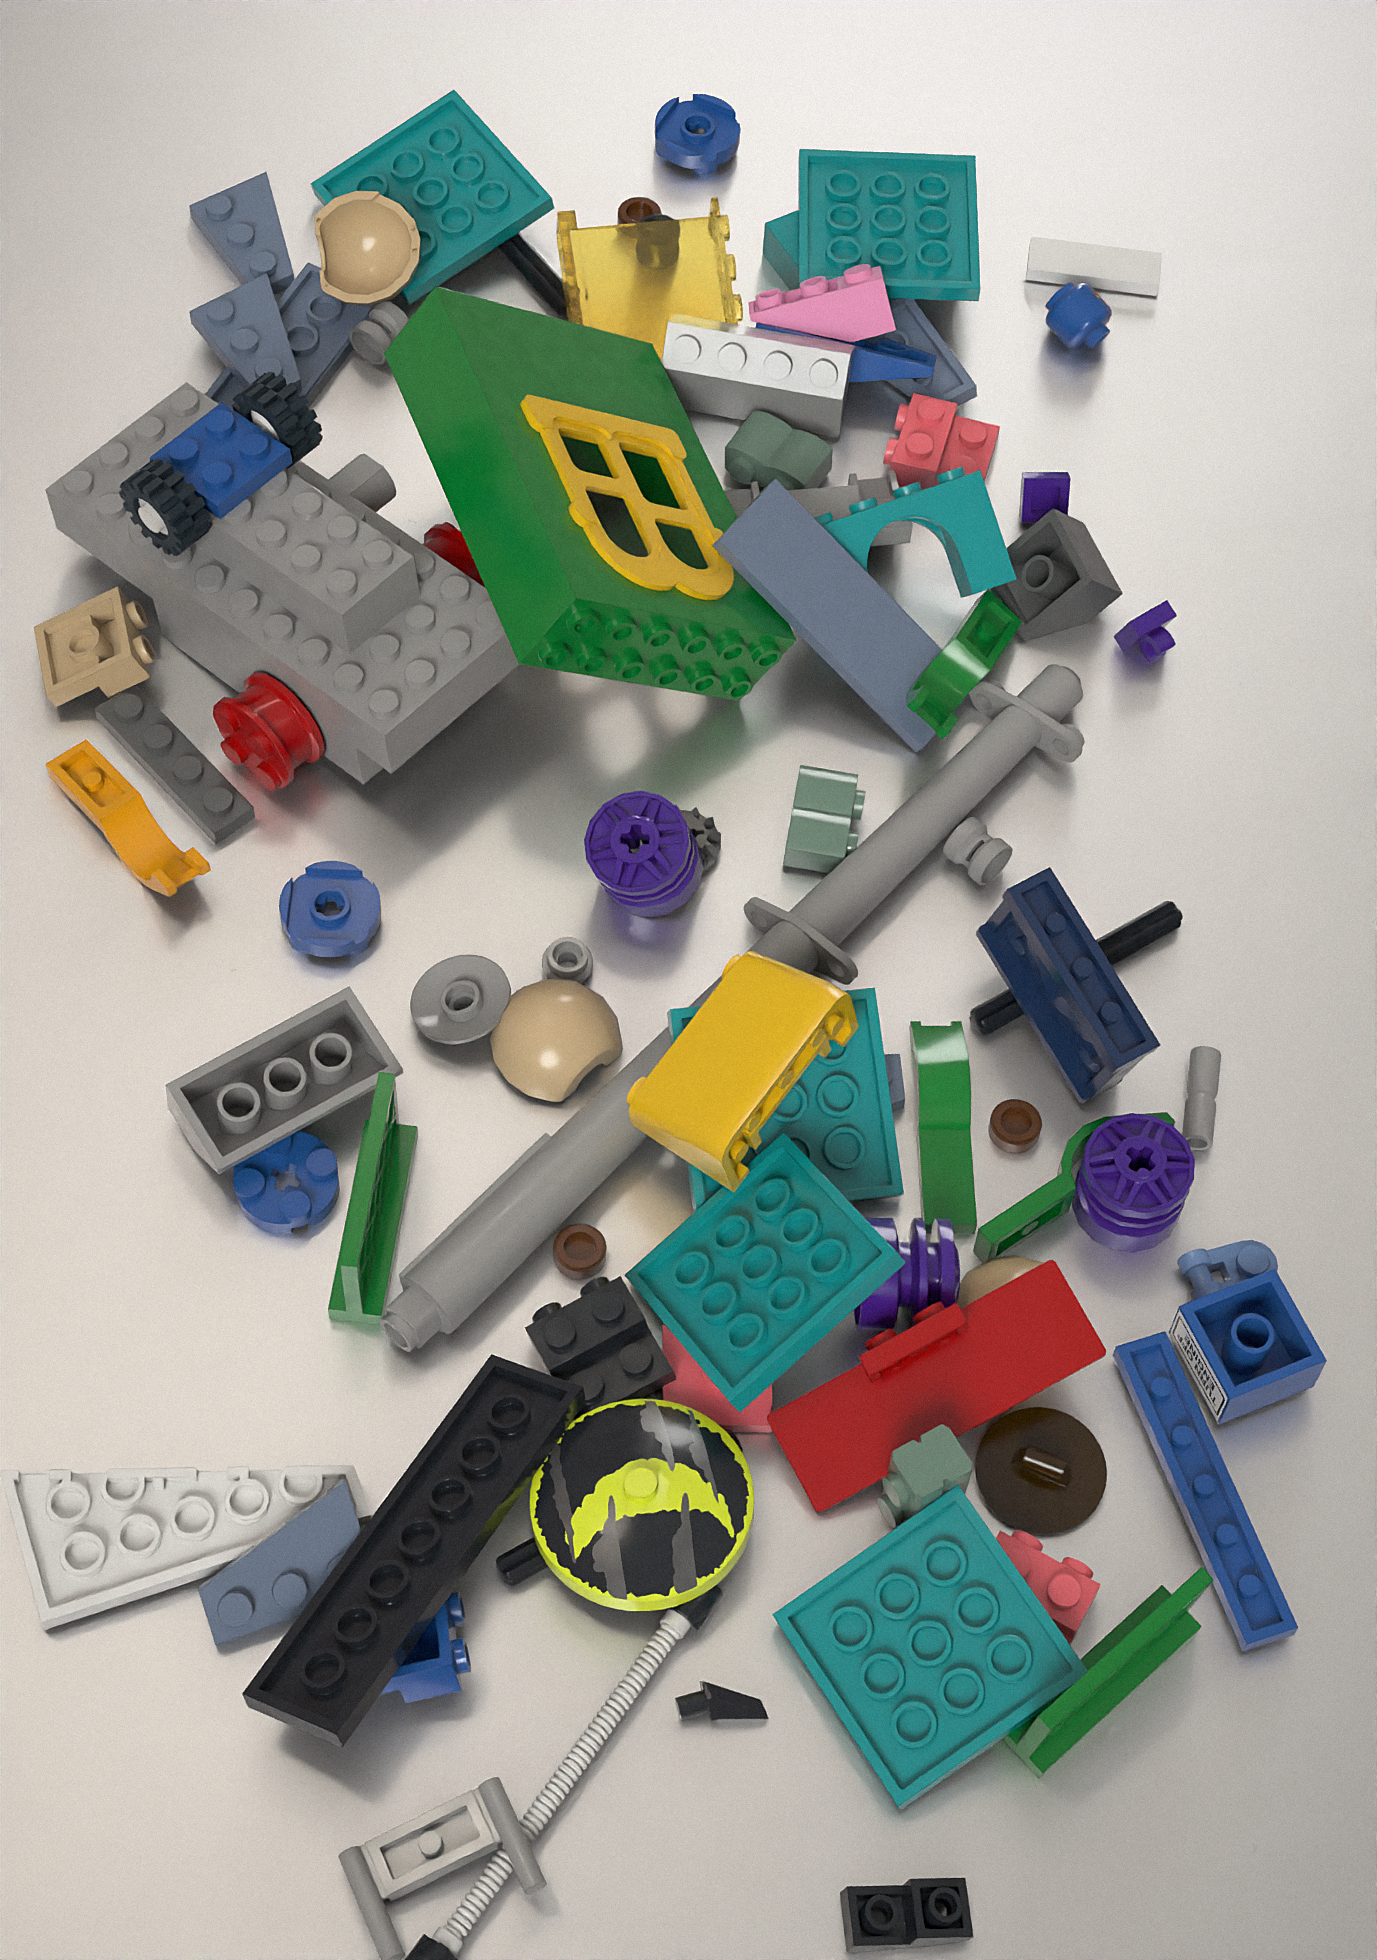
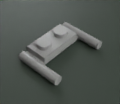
M499 1777L490 1778L481 1783L478 1788L435 1807L365 1842L361 1846L350 1847L339 1854V1860L381 1960H401L405 1956L383 1900L389 1898L392 1902L498 1849L497 1844L500 1842L503 1843L526 1895L536 1893L547 1885Z

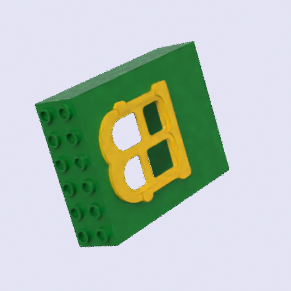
M434 287L384 352V355L518 663L740 701L748 695L760 678L781 660L782 655L796 641V637L788 622L712 546L737 519V516L653 344L442 287ZM586 490L623 498L647 549L648 556L636 557L628 554L609 539L597 517Z

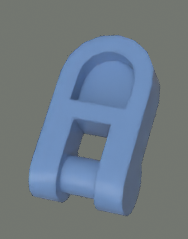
M1254 1240L1239 1241L1210 1250L1195 1249L1183 1254L1177 1260L1183 1277L1190 1278L1194 1290L1191 1292L1193 1300L1274 1268L1276 1271L1278 1269L1277 1258L1272 1250L1265 1244ZM1220 1270L1224 1282L1214 1281L1211 1273Z

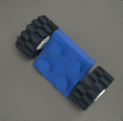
M274 372L264 373L234 396L233 401L235 403L232 405L233 409L221 402L149 457L150 462L122 482L120 485L122 490L119 493L120 497L125 500L123 506L126 511L132 513L133 516L130 519L134 525L139 524L141 526L143 536L145 538L150 536L152 544L158 549L162 547L165 554L178 556L209 532L212 524L208 521L211 518L209 512L222 519L285 468L293 466L320 445L323 438L319 433L322 431L321 424L314 421L317 415L314 409H308L306 406L309 402L304 395L299 397L296 393L298 388L292 383L287 386L285 377L281 375L276 377Z

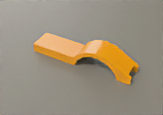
M87 739L45 764L49 777L104 833L121 861L146 887L170 897L178 892L177 888L199 874L203 876L211 871L209 862L194 847L183 852L167 837L147 808L141 794Z

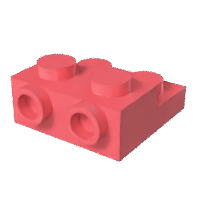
M913 393L910 405L901 403L899 406L894 430L901 433L899 439L889 438L883 464L891 466L890 470H895L899 488L916 482L920 483L922 490L939 485L936 478L937 475L962 466L966 475L980 470L985 482L997 443L1000 426L956 416L958 403Z
M1000 1530L996 1540L1071 1645L1101 1585L1092 1580L1093 1571L1077 1559L1065 1557L1060 1563L1041 1552L1043 1549L1042 1543L1026 1532L1016 1530L1010 1536Z

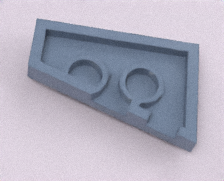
M344 1479L328 1489L326 1494L306 1509L300 1510L288 1519L282 1527L258 1545L252 1546L198 1587L215 1645L296 1618L302 1613L361 1532Z

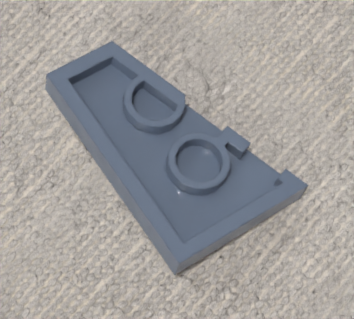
M267 172L189 205L191 219L242 285L267 273L274 295L287 290L294 281V273Z
M267 273L189 311L191 324L244 388L264 373L274 372L276 377L278 375L285 377L287 386L290 383L298 388L297 394L302 391L301 378Z
M897 298L891 301L890 306L896 330L867 338L866 341L875 344L877 339H890L936 355L937 359L932 377L886 381L910 398H912L913 393L958 403L957 407L977 397V385L914 299Z

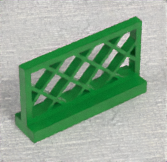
M379 1072L370 1119L365 1120L328 1306V1314L331 1319L380 1325V1320L385 1314L418 1140L417 1126L399 1124L395 1074Z
M1203 1567L1196 1571L1172 1594L1161 1585L1080 1659L1088 1670L1049 1707L1003 1738L1006 1744L1038 1779L1200 1630L1202 1626L1188 1611L1214 1580Z

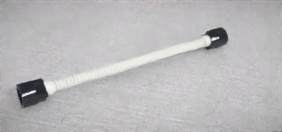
M715 1585L701 1596L689 1602L664 1609L666 1613L660 1620V1629L656 1630L655 1635L651 1637V1641L647 1643V1647L643 1648V1652L635 1660V1664L631 1665V1670L626 1672L627 1676H623L622 1681L618 1683V1687L614 1689V1693L610 1694L609 1699L605 1701V1705L601 1707V1711L597 1712V1717L592 1719L593 1723H589V1729H585L584 1735L580 1736V1741H576V1747L571 1748L567 1758L562 1761L563 1765L558 1766L559 1771H555L554 1777L549 1779L550 1783H546V1789L541 1790V1795L536 1797L537 1801H533L532 1807H529L527 1810L528 1813H525L523 1819L519 1821L528 1843L534 1842V1836L539 1835L538 1830H542L543 1824L548 1822L547 1818H551L552 1812H555L557 1809L556 1806L561 1804L565 1794L569 1793V1788H572L574 1782L578 1780V1776L582 1775V1770L587 1768V1764L591 1762L595 1752L599 1751V1746H602L604 1740L608 1738V1734L612 1733V1728L617 1726L616 1722H619L621 1716H624L625 1710H628L629 1705L637 1698L638 1693L642 1691V1687L646 1685V1681L650 1680V1675L654 1674L655 1669L659 1667L663 1658L667 1656V1652L671 1650V1646L675 1645V1641L682 1639L689 1629L695 1633L699 1631L723 1597V1592L718 1585ZM503 1844L501 1846L502 1850H498L497 1856H494L492 1862L488 1864V1869H484V1875L479 1876V1881L474 1883L475 1887H472L470 1893L466 1894V1900H462L461 1906L456 1908L457 1913L454 1912L452 1919H448V1925H444L443 1928L439 1927L432 1938L423 1934L405 1960H458L455 1956L463 1946L462 1936L468 1934L467 1930H471L472 1924L476 1923V1917L481 1916V1911L486 1909L485 1905H488L490 1899L494 1898V1892L499 1891V1886H502L504 1883L503 1880H506L508 1874L513 1871V1866Z

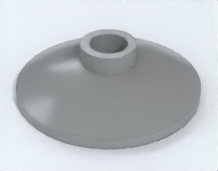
M478 955L450 957L432 966L418 980L411 995V1015L418 1029L434 1041L445 1044L471 1042L483 1037L500 1023L502 1015L511 1000V987L503 969L488 958ZM470 1005L469 1007H467V1008H465V1009H463V1010H460V1009L463 1008L464 1006Z

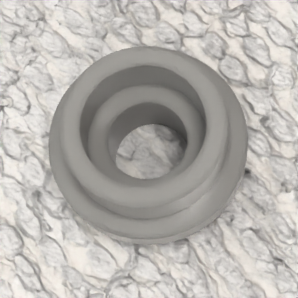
M562 937L555 940L545 950L542 958V968L548 979L557 978L582 983L592 972L593 957L588 947L580 940L573 937ZM570 961L576 966L567 968L559 965L562 962Z

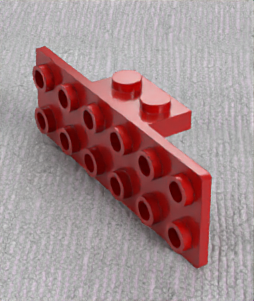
M1054 1260L1044 1262L961 1309L957 1303L945 1308L942 1302L925 1308L913 1317L916 1323L913 1327L896 1335L892 1328L868 1340L864 1344L867 1352L859 1356L861 1364L767 1415V1422L814 1509L818 1513L830 1509L882 1480L887 1474L892 1451L912 1440L919 1443L920 1436L941 1424L949 1427L957 1439L1105 1357L1106 1348Z

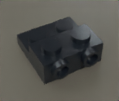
M621 1276L612 1281H609L607 1277H598L589 1281L582 1287L580 1298L563 1307L557 1302L541 1307L534 1313L532 1317L533 1323L525 1327L532 1346L547 1373L583 1386L586 1402L573 1420L610 1403L641 1399L676 1380L672 1367L648 1328L644 1315Z

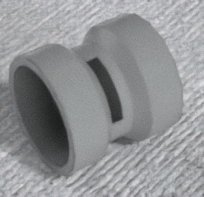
M387 301L377 304L369 312V319L367 321H360L349 333V340L355 351L364 360L374 365H381L386 361L384 352L409 321V318L398 306Z
M970 817L961 823L950 835L943 847L944 856L954 864H963L968 869L969 877L980 886L991 882L1003 870L1013 851L1012 847L1001 838L993 839L987 833L986 825L976 817Z

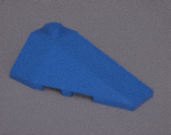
M756 323L755 328L855 345L849 383L932 377L937 359L936 355L890 339H877L875 344L866 341V339L847 342Z

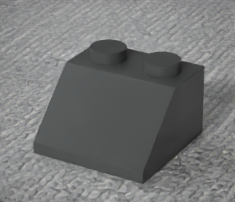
M1056 509L1050 510L1006 548L1017 579L995 587L1002 602L1022 620L1017 630L1021 638L1027 641L1088 623L1123 594L1085 524Z

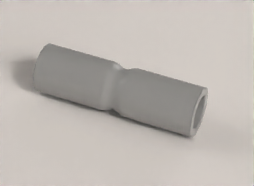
M1209 1046L1195 1047L1190 1052L1186 1090L1188 1098L1185 1102L1182 1136L1188 1141L1190 1149L1195 1151L1208 1150L1213 1145L1216 1102L1214 1099L1218 1093L1221 1053L1219 1050Z

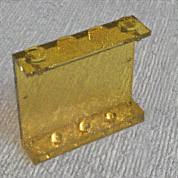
M718 197L711 198L708 217L578 228L575 210L557 212L556 240L569 322L652 343L662 363L667 324L675 313L737 325L738 322L743 320L741 295L733 294L731 282L736 281L737 275L734 254L726 253L725 242L730 241L729 219L727 214L720 215Z

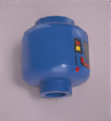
M1072 282L1067 283L1045 305L1049 310L1045 318L1047 326L1070 350L1079 349L1085 344L1091 350L1099 345L1110 333L1106 325L1112 316V310L1087 283L1074 285Z

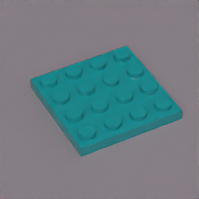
M455 90L447 93L310 183L314 195L324 206L334 198L354 191H374L401 204L408 214L414 218L421 239L420 263L410 284L400 292V295L409 305L432 291L435 286L441 285L555 209L552 197Z
M799 149L798 288H800V283L807 279L824 276L826 280H831L844 276V271L851 267L869 264L871 268L881 267L888 298L979 301L981 287L976 155Z
M875 987L846 990L845 992L851 996L859 1028L844 1047L830 1040L831 1051L826 1058L819 1054L816 1055L760 1129L761 1144L756 1150L749 1146L746 1155L741 1160V1164L744 1166L748 1165L784 1132L849 1202L899 1197L904 1194ZM702 1006L675 1008L667 1012L671 1046ZM687 1162L694 1213L719 1191L723 1185Z
M784 1132L746 1165L750 1172L735 1192L723 1186L624 1275L739 1412L746 1408L906 1263Z
M959 1485L772 1614L901 1810L1049 1707L1088 1671Z

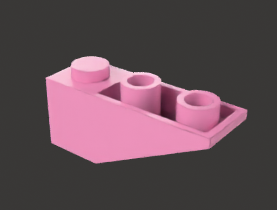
M869 264L857 265L845 270L844 276L831 280H826L824 276L813 277L801 282L798 289L783 293L781 289L766 290L756 295V300L748 302L749 316L752 322L847 342H855L896 330L880 266L871 268Z

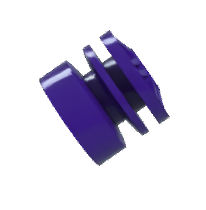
M645 791L620 794L604 803L589 822L584 838L586 860L611 900L626 912L644 917L666 915L686 904L698 889L704 869L702 850L677 806L663 796ZM646 840L648 843L640 845L641 841ZM639 848V853L633 854L631 849Z
M1129 1113L1112 1117L1096 1128L1085 1146L1080 1168L1075 1178L1076 1190L1072 1200V1208L1079 1226L1092 1240L1116 1251L1133 1253L1156 1247L1168 1238L1180 1218L1185 1200L1194 1181L1195 1159L1188 1141L1173 1125L1152 1115Z
M864 1217L906 1263L854 1309L857 1331L884 1332L892 1328L894 1329L899 1307L908 1308L909 1320L913 1327L916 1325L913 1317L925 1308L938 1302H942L945 1308L957 1303L960 1291V1260L949 1218L934 1219L930 1242H927L923 1219L913 1218L907 1242H899L893 1218Z

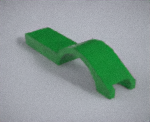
M988 589L975 601L945 647L913 683L906 695V706L920 716L941 739L946 737L958 721V718L953 714L955 709L992 669L1022 623V620Z
M910 1021L911 1051L915 1054L918 1082L916 1141L921 1218L925 1224L926 1234H931L935 1218H949L953 1234H975L977 1215L970 1133L971 1080L969 1056L962 1022L951 1021L950 1026H922L921 1021Z
M1168 1112L1144 1114L1155 1116L1173 1126L1175 1124V1120ZM1105 1116L1083 1125L1068 1140L1055 1178L978 1228L973 1252L982 1263L990 1258L1003 1256L1069 1212L1076 1190L1071 1169L1077 1161L1082 1159L1085 1146L1094 1130L1110 1118L1117 1116Z

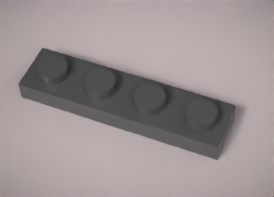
M137 685L119 692L95 708L97 720L215 844L255 818L254 807Z

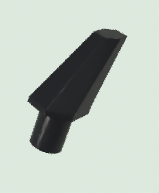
M699 1681L701 1691L675 1698L680 1720L705 1713L708 1714L710 1721L718 1719H769L760 1699L706 1681Z

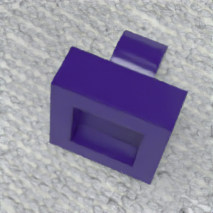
M1022 472L1019 506L1021 522H1038L1052 509L1068 515L1071 481L1068 472Z
M1168 600L1128 622L1113 637L1123 652L1139 644L1143 656L1151 663L1165 655L1167 650L1176 645L1172 635L1164 627L1177 617V614Z

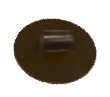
M1029 1407L1005 1415L986 1432L976 1455V1481L985 1503L1002 1521L1027 1533L1051 1535L1077 1527L1095 1511L1105 1491L1107 1467L1100 1444L1083 1423L1073 1416L1056 1409Z

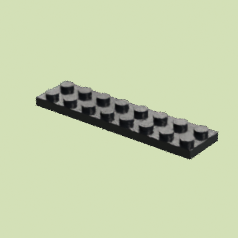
M491 1354L244 1690L242 1695L247 1706L343 1748L585 1404L586 1396L583 1386Z

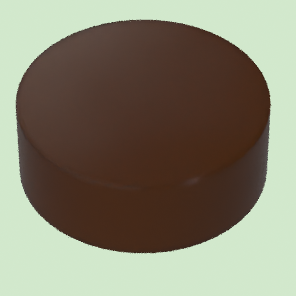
M633 197L625 200L619 206L617 213L619 231L627 238L637 240L636 227L638 222L650 214H661L659 205L645 197Z
M1019 1099L1003 1101L992 1111L988 1125L990 1139L999 1149L1005 1152H1026L1034 1147L1039 1139L1042 1119L1038 1110L1026 1101Z
M577 1223L563 1228L557 1234L553 1244V1259L557 1269L572 1279L581 1280L593 1277L600 1272L606 1261L607 1246L605 1238L598 1229L588 1224Z

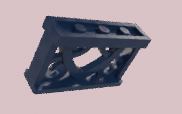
M1049 867L1008 888L1002 895L1004 900L987 922L977 929L976 936L1078 1102L1085 1103L1118 1085L1128 1072L1145 1056L1154 1052L1161 1044L1054 872Z

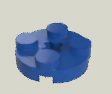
M693 94V100L680 103L679 97L671 99L659 109L655 118V151L660 157L678 166L694 169L697 173L703 175L712 174L717 171L718 165L728 161L738 150L741 127L740 123L735 119L736 112L724 100L707 94ZM699 128L705 130L704 134L690 133V131L696 132Z
M322 861L306 867L305 874L299 876L294 882L293 878H291L285 884L279 899V912L282 928L287 934L293 949L319 957H339L347 954L358 955L368 948L369 940L376 933L380 925L381 901L374 882L372 885L368 879L363 877L362 870L352 864L341 861ZM330 901L337 902V908L342 910L335 916H324V914L317 912V909H325L327 902Z
M301 1131L293 1133L235 1165L233 1171L234 1192L244 1216L255 1226L272 1233H292V1228L302 1227L306 1224H309L310 1228L320 1223L330 1214L339 1197L340 1186L335 1154L320 1139ZM282 1173H294L296 1180L300 1182L297 1187L288 1185L283 1191L276 1189L278 1185L276 1177Z

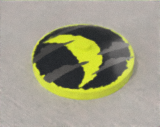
M623 1400L596 1408L571 1422L533 1476L529 1502L531 1524L536 1544L546 1564L566 1586L577 1594L600 1605L619 1610H662L678 1606L701 1596L717 1585L736 1565L744 1552L752 1531L754 1519L753 1481L749 1466L736 1442L722 1427L706 1415L687 1406L665 1400Z

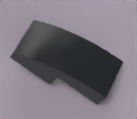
M966 1878L909 1879L903 1885L847 1886L840 1892L847 1952L916 1948L966 1941L973 1938Z

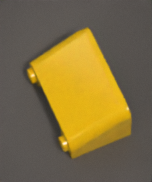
M747 951L742 956L737 954L729 960L722 972V981L648 1077H641L634 1083L626 1099V1102L630 1105L628 1110L629 1118L634 1127L732 1192L736 1191L750 1172L749 1168L741 1164V1160L746 1155L749 1146L756 1150L761 1144L760 1129L816 1055L819 1054L826 1058L831 1051L830 1040L844 1047L859 1028L851 996L828 981L755 951Z

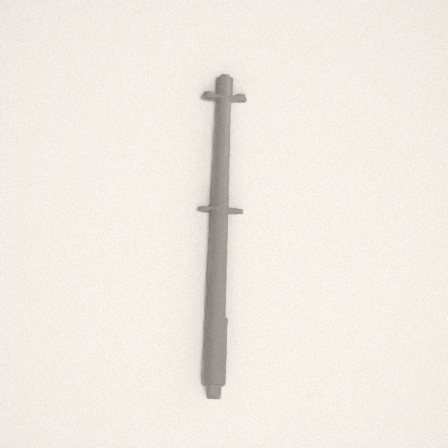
M1055 664L1048 665L1017 696L1006 692L1004 687L996 680L987 679L979 681L969 692V697L973 705L981 713L992 719V721L789 912L758 897H752L744 905L743 910L749 922L763 933L764 936L748 951H755L808 974L815 970L841 984L849 985L858 976V969L853 960L837 946L1034 746L1069 763L1074 762L1082 754V746L1085 743L1082 733L1071 724L1062 725L1059 723L1083 698V690L1078 675L1068 667ZM721 976L689 1007L702 1006L722 981ZM669 1026L552 1137L547 1133L540 1137L399 1274L403 1292L385 1308L387 1314L380 1320L383 1331L397 1346L410 1352L415 1346L420 1349L438 1330L445 1334H452L648 1137V1135L633 1126L628 1114L630 1105L626 1102V1099L634 1083L641 1077L647 1078L671 1047Z

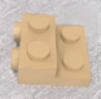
M117 586L34 627L46 697L55 707L97 687L109 698L151 678L148 664L156 661V655L150 641L141 632L142 629L149 626V621L143 607L137 600L131 602Z

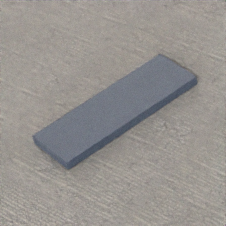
M309 262L276 302L301 378L302 391L298 393V396L302 397L304 395L309 401L306 404L308 408L354 349L349 340V333L360 321H367L369 319V312L375 307L347 305L326 294L321 288L319 272L321 268ZM226 367L205 395L216 403L220 404L223 402L233 409L232 405L235 403L233 401L234 396L245 388Z
M774 479L712 546L915 753L927 745L936 733L920 716L906 706V695L919 675L942 649L814 517Z

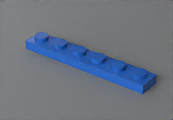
M1166 1331L1116 1346L1113 1353L1114 1360L1206 1570L1214 1579L1212 1582L1242 1652L1293 1636L1298 1629L1297 1623Z

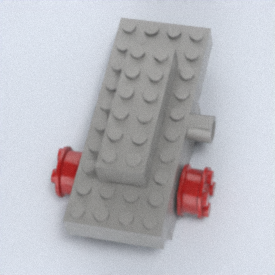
M187 382L45 489L56 528L150 596L154 601L163 637L240 693L235 698L223 697L213 706V718L224 738L220 746L231 762L238 766L243 763L271 791L277 788H284L294 780V770L303 762L314 763L323 755L363 785L382 768L392 774L520 665L462 532L458 531L449 522L435 524L424 534V543L421 544L376 512L394 499L396 487L384 466L364 453L357 456L330 479L325 478L299 460L290 468H285L222 519L209 512L211 518L208 521L212 523L209 532L178 556L165 554L162 547L156 548L152 544V538L150 536L145 538L141 533V526L139 524L134 525L130 519L133 515L131 512L126 511L123 506L125 500L120 497L119 491L122 490L120 485L150 462L149 457L219 405Z

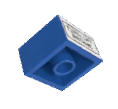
M1275 1268L1180 1305L1169 1330V1335L1218 1425L1314 1387L1327 1362Z

